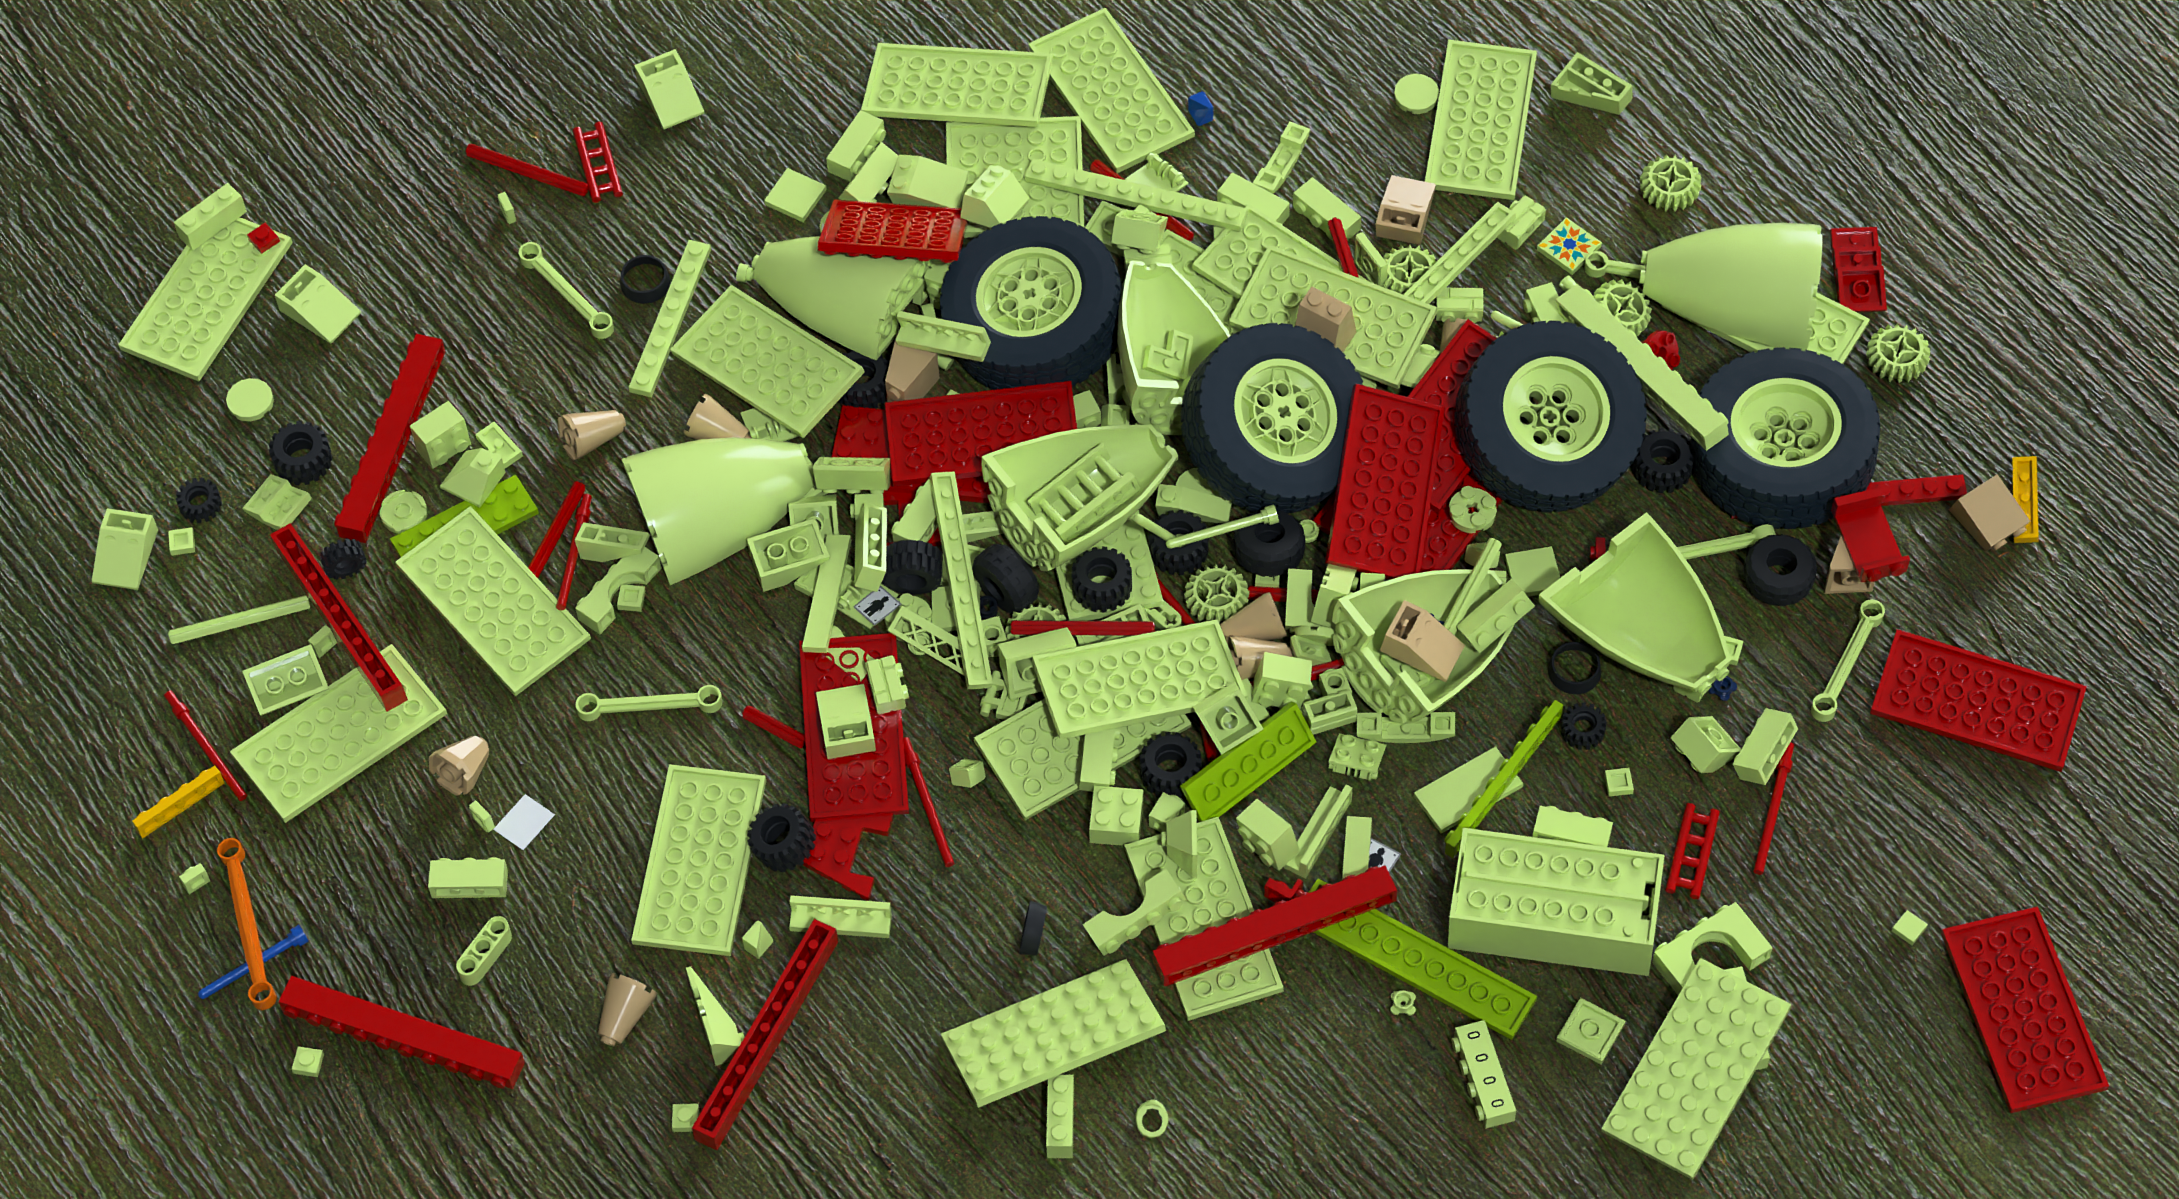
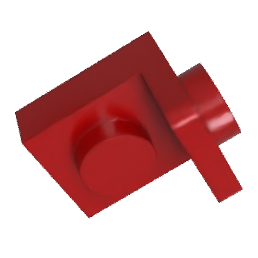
M1269 878L1265 884L1264 897L1275 903L1292 900L1305 892L1303 890V881L1298 879L1293 888L1290 889L1286 883Z

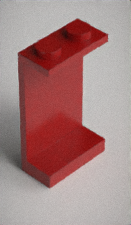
M1880 487L1834 498L1831 510L1861 583L1866 581L1875 582L1882 577L1891 575L1899 576L1907 572L1910 562L1909 555L1902 557L1881 507L1883 493Z

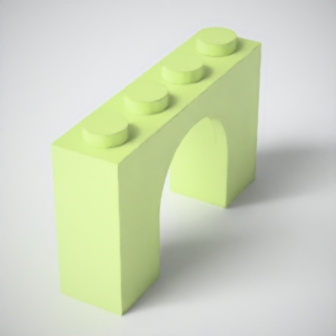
M1288 569L1285 630H1290L1291 634H1295V628L1299 626H1309L1311 629H1317L1320 626L1326 627L1311 622L1314 611L1311 599L1312 570ZM1361 573L1360 590L1385 582V574Z
M1735 902L1730 906H1722L1709 919L1707 917L1701 919L1693 929L1689 931L1683 930L1670 943L1664 942L1655 949L1652 963L1679 996L1696 966L1691 953L1700 944L1720 942L1727 945L1736 953L1749 971L1768 960L1773 947Z

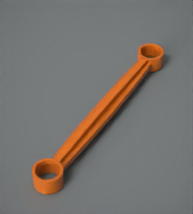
M227 838L218 845L217 853L228 869L236 919L253 984L249 988L248 997L256 1009L267 1010L275 1004L277 994L272 985L266 980L258 930L241 865L245 858V850L239 840ZM239 848L235 855L224 857L228 849ZM263 990L270 991L266 999L261 1001L255 1000L259 992Z

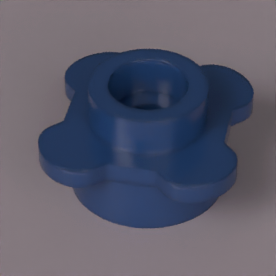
M1726 676L1721 681L1715 680L1708 691L1710 694L1719 696L1720 700L1727 701L1732 691L1737 690V684L1730 677Z

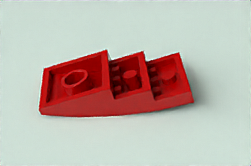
M1877 227L1831 228V251L1838 303L1855 312L1887 311L1884 265H1882L1881 248L1878 245Z

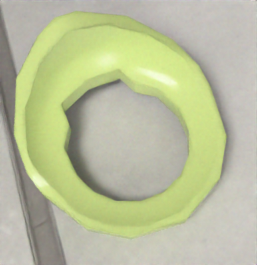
M1151 1099L1141 1104L1137 1109L1135 1122L1138 1131L1143 1136L1155 1138L1165 1132L1169 1123V1117L1164 1106L1157 1100ZM1147 1109L1158 1110L1159 1115L1162 1117V1125L1155 1132L1147 1131L1142 1125V1118Z

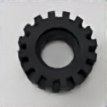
M201 477L200 481H197V478H192L193 483L187 480L185 482L186 487L181 485L179 487L180 492L177 491L176 502L181 515L194 523L195 519L197 523H202L201 519H205V522L210 521L209 516L215 518V511L219 513L221 510L220 506H222L217 486L212 484L211 480L205 481V478ZM205 495L208 497L207 501L201 505L195 506L190 504L191 500L196 496Z
M345 539L344 542L337 540V544L332 542L329 544L330 547H325L324 551H321L320 560L325 574L329 578L333 577L335 580H338L339 577L346 579L348 575L352 577L353 573L358 574L360 569H364L365 564H367L362 546L355 539L351 541Z
M1582 702L1581 707L1578 706V703L1573 705V709L1569 707L1562 719L1561 734L1564 736V741L1566 743L1570 741L1571 747L1577 744L1578 750H1582V746H1585L1586 750H1590L1591 745L1594 748L1597 747L1598 742L1601 743L1605 736L1607 725L1605 714H1600L1601 709L1599 707L1594 710V704L1590 703V706L1586 707V702ZM1579 720H1586L1592 723L1593 729L1590 732H1580L1575 728L1574 724Z

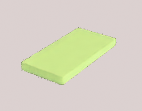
M1494 747L1414 792L1413 797L1438 831L1443 833L1456 826L1465 812H1470L1473 808L1472 803L1478 794L1483 795L1486 791L1485 787L1492 776L1496 778L1505 758ZM1518 776L1514 778L1498 801L1523 787V782Z

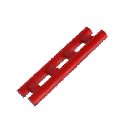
M596 122L594 124L595 130L582 133L580 127H575L572 130L590 195L594 203L601 200L600 194L613 191L615 197L623 195L602 122ZM599 140L600 148L587 150L585 141ZM603 156L605 165L592 168L590 159ZM608 174L610 183L597 186L595 176Z
M1686 803L1665 891L1673 894L1676 891V886L1690 889V897L1697 900L1701 895L1720 811L1711 809L1709 816L1695 813L1696 806L1692 803ZM1692 822L1706 825L1704 837L1689 834ZM1687 843L1701 847L1699 859L1684 855ZM1681 865L1696 868L1694 880L1679 877Z

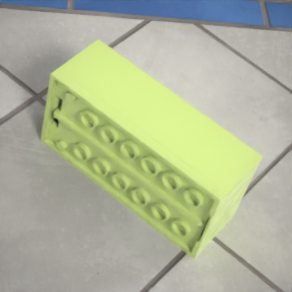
M1463 828L1449 917L1448 948L1649 976L1664 855Z

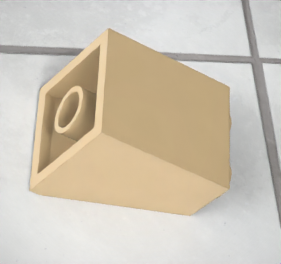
M1311 286L1299 304L1296 325L1307 328V331L1312 330L1321 335V338L1328 339L1334 344L1335 348L1338 347L1344 352L1356 334L1352 307Z
M895 341L885 379L887 402L923 398L940 379L937 353L900 346Z
M1998 474L1958 499L1949 509L1953 516L1986 552L1991 548H1994L1996 551L2007 544L2005 539L2011 535L2016 538L2027 531L2025 526L2030 522Z
M1841 536L1829 567L1824 594L1872 592L1875 582H1860Z

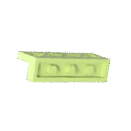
M899 311L896 316L901 328L895 341L900 346L983 362L991 344L984 327Z
M902 606L887 631L965 676L964 669L960 668L958 658H961V654L957 655L956 651L961 653L958 638ZM901 618L911 624L912 632L902 634L895 630ZM926 632L932 636L933 644L926 646L919 644L916 634ZM914 635L915 641L907 636ZM943 644L950 646L953 649L954 656L941 657L937 646ZM935 647L936 653L929 650L928 648ZM955 659L957 665L953 664L949 660Z
M1345 785L1342 792L1331 786L1329 787L1297 841L1300 852L1284 866L1285 869L1305 879L1307 878L1352 801L1353 787Z
M805 896L790 897V931L807 932L813 920L816 919L836 928L838 935L889 938L892 919L890 902Z

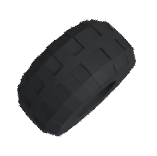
M1260 510L1256 511L1253 514H1249L1248 516L1260 513ZM1281 510L1277 511L1279 523L1269 525L1262 522L1235 531V556L1239 564L1253 574L1255 573L1262 577L1284 575L1288 573V569L1296 568L1304 557V529L1296 518Z
M1783 534L1769 535L1756 541L1749 549L1744 562L1743 577L1748 590L1758 600L1770 605H1793L1805 598L1813 587L1817 572L1816 558L1811 549L1797 538ZM1774 565L1783 566L1791 571V573L1779 575L1772 572L1769 567Z
M992 544L975 558L972 566L974 578L978 581L986 596L996 599L997 606L1007 613H1020L1037 599L1040 587L1036 576L1025 560L1016 551L1009 548V546Z

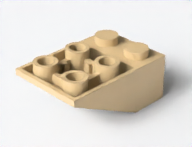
M1391 175L1376 221V236L1421 245L1436 184Z
M1404 600L1385 634L1380 651L1446 682L1465 645L1428 611Z

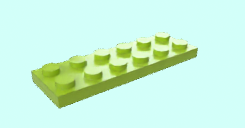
M514 475L498 483L480 508L467 501H463L390 538V541L401 558L470 506L497 535L539 514L517 475Z
M1291 701L1261 724L1263 727L1262 731L1220 755L1180 786L1192 810H1196L1199 822L1223 815L1316 743L1297 703Z

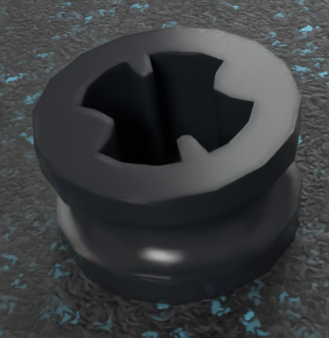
M991 596L981 597V619L986 620L996 617L998 613L996 599ZM984 605H989L990 611H985Z

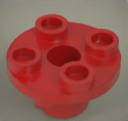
M1658 330L1651 333L1646 340L1641 341L1642 344L1646 343L1649 345L1654 355L1662 357L1671 370L1679 365L1680 356L1674 333Z

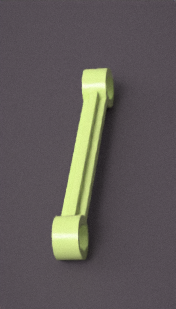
M528 242L520 247L519 257L521 264L529 269L535 268L589 322L591 333L594 337L605 339L612 335L614 331L612 317L608 313L597 312L543 258L541 247L537 243ZM525 254H527V255H529V254H536V255H537V256H536L535 258H533V259H526V258H524V255H525ZM596 324L608 325V327L604 329L594 328Z
M1593 251L1587 255L1584 269L1589 276L1595 278L1602 277L1606 273L1639 278L1640 271L1645 270V266L1608 260V257L1603 252ZM1591 261H1600L1604 264V267L1596 268V266L1591 264Z
M1766 524L1756 527L1751 533L1677 547V549L1687 560L1751 547L1759 539L1769 535H1776L1772 525Z
M1870 599L1862 603L1859 612L1860 621L1827 687L1822 694L1817 695L1813 700L1811 714L1816 720L1827 722L1835 716L1837 709L1836 699L1872 628L1879 626L1883 620L1885 609L1881 602ZM1874 609L1879 614L1867 617L1863 611ZM1827 703L1832 708L1819 711L1815 705Z
M714 685L703 686L699 689L698 693L599 699L595 694L585 693L576 700L578 716L584 721H593L601 713L699 707L703 712L714 713L722 706L721 692ZM710 694L718 696V699L712 704L703 703L704 699L710 696ZM589 702L597 704V707L591 712L582 711L583 707L588 705Z

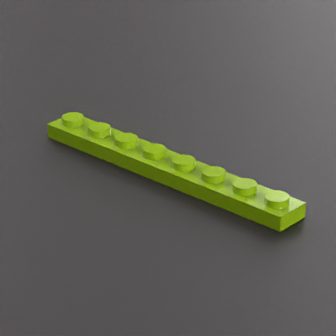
M1555 700L1550 707L1546 706L1543 709L1538 723H1533L1526 733L1527 737L1523 742L1519 741L1514 747L1512 757L1510 759L1506 758L1503 761L1496 778L1494 776L1490 778L1483 795L1478 794L1470 812H1465L1459 819L1457 829L1455 831L1451 830L1444 840V843H1446V855L1454 858L1459 852L1463 828L1476 829L1562 717V703Z

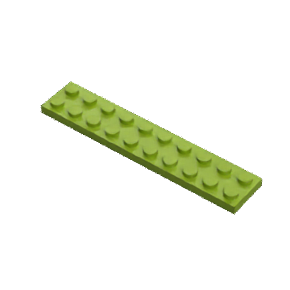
M1317 879L1309 893L1319 890L1321 886L1328 883ZM1376 909L1313 932L1478 1022L1485 1020L1487 1027L1513 1040L1537 1000L1535 994Z

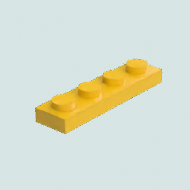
M2037 456L2012 457L2013 497L2030 520L2025 526L2027 531L2016 538L2014 537V543L2039 542Z
M216 766L202 771L197 778L181 785L176 792L160 799L149 810L138 814L132 822L141 838L143 839L225 784L220 771Z

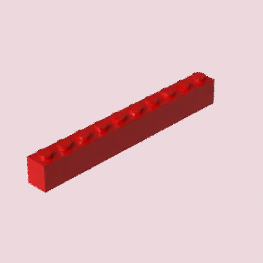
M416 333L413 342L409 343L406 359L402 360L399 367L398 378L393 380L390 397L385 399L382 416L377 418L374 435L368 439L366 454L360 458L358 473L352 477L350 492L344 496L342 511L336 515L334 526L337 528L340 538L355 539L362 543L367 542L381 509V504L386 497L411 437L410 425L418 420L446 353L442 339Z
M290 523L270 534L277 553L327 626L331 629L386 712L406 702L408 698L401 682L292 524Z
M1385 865L1371 867L1365 873L1357 876L1349 875L1338 883L1325 884L1319 890L1311 893L1303 892L1292 900L1279 901L1265 910L1257 909L1246 917L1240 919L1233 918L1226 924L1218 927H1208L1202 933L1194 936H1184L1178 942L1172 944H1162L1156 950H1153V963L1164 987L1393 903L1397 900V888Z
M816 919L811 923L694 1123L692 1131L696 1141L715 1150H718L835 949L838 943L836 928Z
M294 976L290 977L278 1001L283 1013L290 1018L296 1019L299 1017L305 1019L313 1026L323 1025L329 1027L331 1031L337 1034H343V1032L350 1034L354 1039L361 1042L368 1040L375 1043L379 1048L385 1050L391 1048L397 1050L405 1057L415 1056L421 1058L423 1062L429 1065H435V1063L442 1065L453 1073H458V1071L466 1073L474 1080L481 1081L483 1079L501 1089L504 1087L514 1088L525 1064L522 1052Z

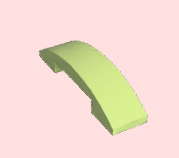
M1289 122L1281 135L1280 144L1266 167L1261 168L1253 184L1270 193H1275L1287 179L1297 162L1309 136L1310 129Z
M1432 712L1431 717H1424L1416 722L1406 721L1404 723L1391 721L1390 717H1382V713H1357V737L1389 743H1421L1455 736V712Z

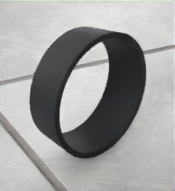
M651 255L636 256L627 261L622 268L621 290L625 297L633 302L640 304L652 303L661 299L669 290L671 283L669 273L664 263L657 257ZM652 264L664 270V277L655 288L647 291H638L630 288L625 283L624 277L626 273L635 266Z
M1565 643L1557 648L1548 666L1549 678L1556 688L1565 693H1587L1595 688L1600 681V658L1597 652L1585 643ZM1578 650L1589 654L1596 661L1598 667L1595 674L1588 680L1572 682L1558 674L1554 666V659L1565 651Z
M1029 901L1019 954L1037 955L1047 906Z

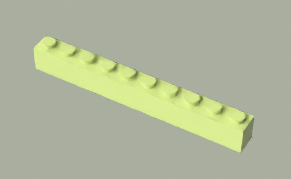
M1576 284L1556 298L1558 313L1567 322L1577 324L1576 327L1583 326L1588 328L1592 333L1600 334L1605 338L1606 342L1610 341L1616 346L1618 352L1621 351L1628 359L1627 363L1631 364L1635 370L1636 378L1640 380L1641 391L1706 451L1729 435L1728 420L1721 412H1716L1711 403L1706 398L1702 399L1691 384L1687 385L1677 371H1672L1662 357L1654 355L1648 344H1642L1631 329L1627 330L1617 316L1613 317L1603 303H1598L1589 290H1584Z

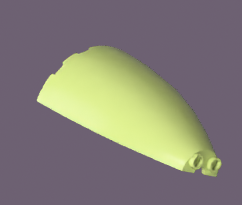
M1799 223L1739 224L1705 230L1673 240L1653 249L1642 251L1641 264L1645 265V270L1640 271L1639 283L1643 284L1642 293L1668 309L1726 335L1768 346L1785 347V349L1800 348L1801 351H1805L1808 348L1812 332L1811 326L1817 304V298L1814 297L1817 295L1822 260L1821 226Z
M820 236L796 238L774 243L767 242L760 255H756L752 261V268H754L753 278L788 313L809 328L844 347L876 361L899 332V321L896 317L898 312L903 311L912 299L913 303L922 305L929 296L924 275L928 269H931L930 265L934 259L919 261L917 258L907 257V259L899 260L893 256L884 255L882 258H874L870 254L849 256L847 253L842 252L829 255L825 254L824 251H818Z
M1130 261L1120 297L1117 342L1123 381L1131 410L1139 424L1152 425L1161 434L1182 435L1181 405L1184 396L1182 391L1183 381L1181 382L1143 369L1146 346L1153 345L1166 350L1169 331L1177 330L1194 336L1187 377L1193 375L1200 363L1231 335L1207 302L1171 264L1152 263L1146 267L1144 262Z
M1152 425L1087 427L1049 434L982 456V474L984 482H988L991 494L988 495L993 512L999 513L1003 524L1000 527L1010 544L1032 567L1038 565L1041 571H1049L1082 554L1122 526L1158 488L1174 463L1178 460V454L1174 448H1171L1169 445L1165 446L1163 435L1157 432ZM1103 443L1110 456L1107 462L1121 476L1130 471L1136 477L1141 490L1081 537L1065 545L1055 531L1059 526L1044 510L1036 516L1028 500L1036 492L1042 490L1087 455L1092 448ZM1100 467L1088 475L1103 491L1115 483ZM1081 481L1070 489L1084 505H1087L1096 498ZM1063 496L1051 504L1065 520H1068L1077 512Z
M738 437L700 439L652 449L621 459L670 585L704 571L748 546L747 538L764 534L789 512V503L801 500L814 486L812 480L814 472L812 463H806L804 458L808 454L803 443L797 444L769 439Z
M1647 512L1613 537L1610 541L1609 550L1581 572L1574 567L1539 594L1540 604L1569 630L1605 656L1635 672L1667 684L1698 692L1700 695H1704L1711 688V684L1715 680H1723L1730 672L1727 667L1731 662V657L1711 600L1694 570L1672 540Z
M1438 570L1404 575L1366 587L1337 601L1332 617V622L1336 626V634L1332 636L1335 650L1337 653H1341L1345 664L1341 667L1357 694L1378 714L1383 712L1390 717L1391 721L1398 723L1421 720L1452 699L1478 677L1500 651L1514 625L1481 653L1457 629L1454 636L1465 647L1447 681L1444 682L1436 678L1422 689L1418 687L1406 671L1399 673L1394 678L1380 662L1381 656L1385 654L1380 651L1385 634L1403 601H1408L1432 613L1439 621L1445 622L1472 570ZM1488 570L1464 618L1504 585V582L1493 570Z

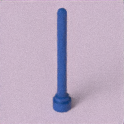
M299 924L290 929L291 932L287 934V938L262 952L264 963L291 946L296 947L299 945L301 947L309 942ZM247 962L198 992L199 998L206 999L249 972Z

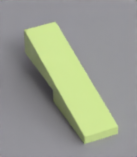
M988 511L962 515L967 543L1004 534L1000 527L1003 524L998 512Z
M1347 816L1342 880L1349 875L1357 876L1365 873L1369 868L1372 833L1371 817Z

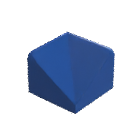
M1202 91L1188 98V111L1196 124L1201 126L1213 121V105L1206 94Z

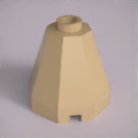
M470 736L441 748L429 756V770L432 775L438 774L437 782L456 796L462 792L463 795L467 794L474 788L489 756L488 743L481 737Z

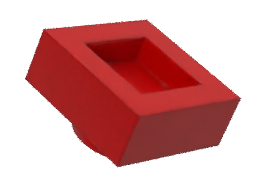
M266 222L247 234L248 240L261 254L280 242L278 235Z
M1596 537L1595 545L1590 546V561H1595L1606 553L1605 537Z

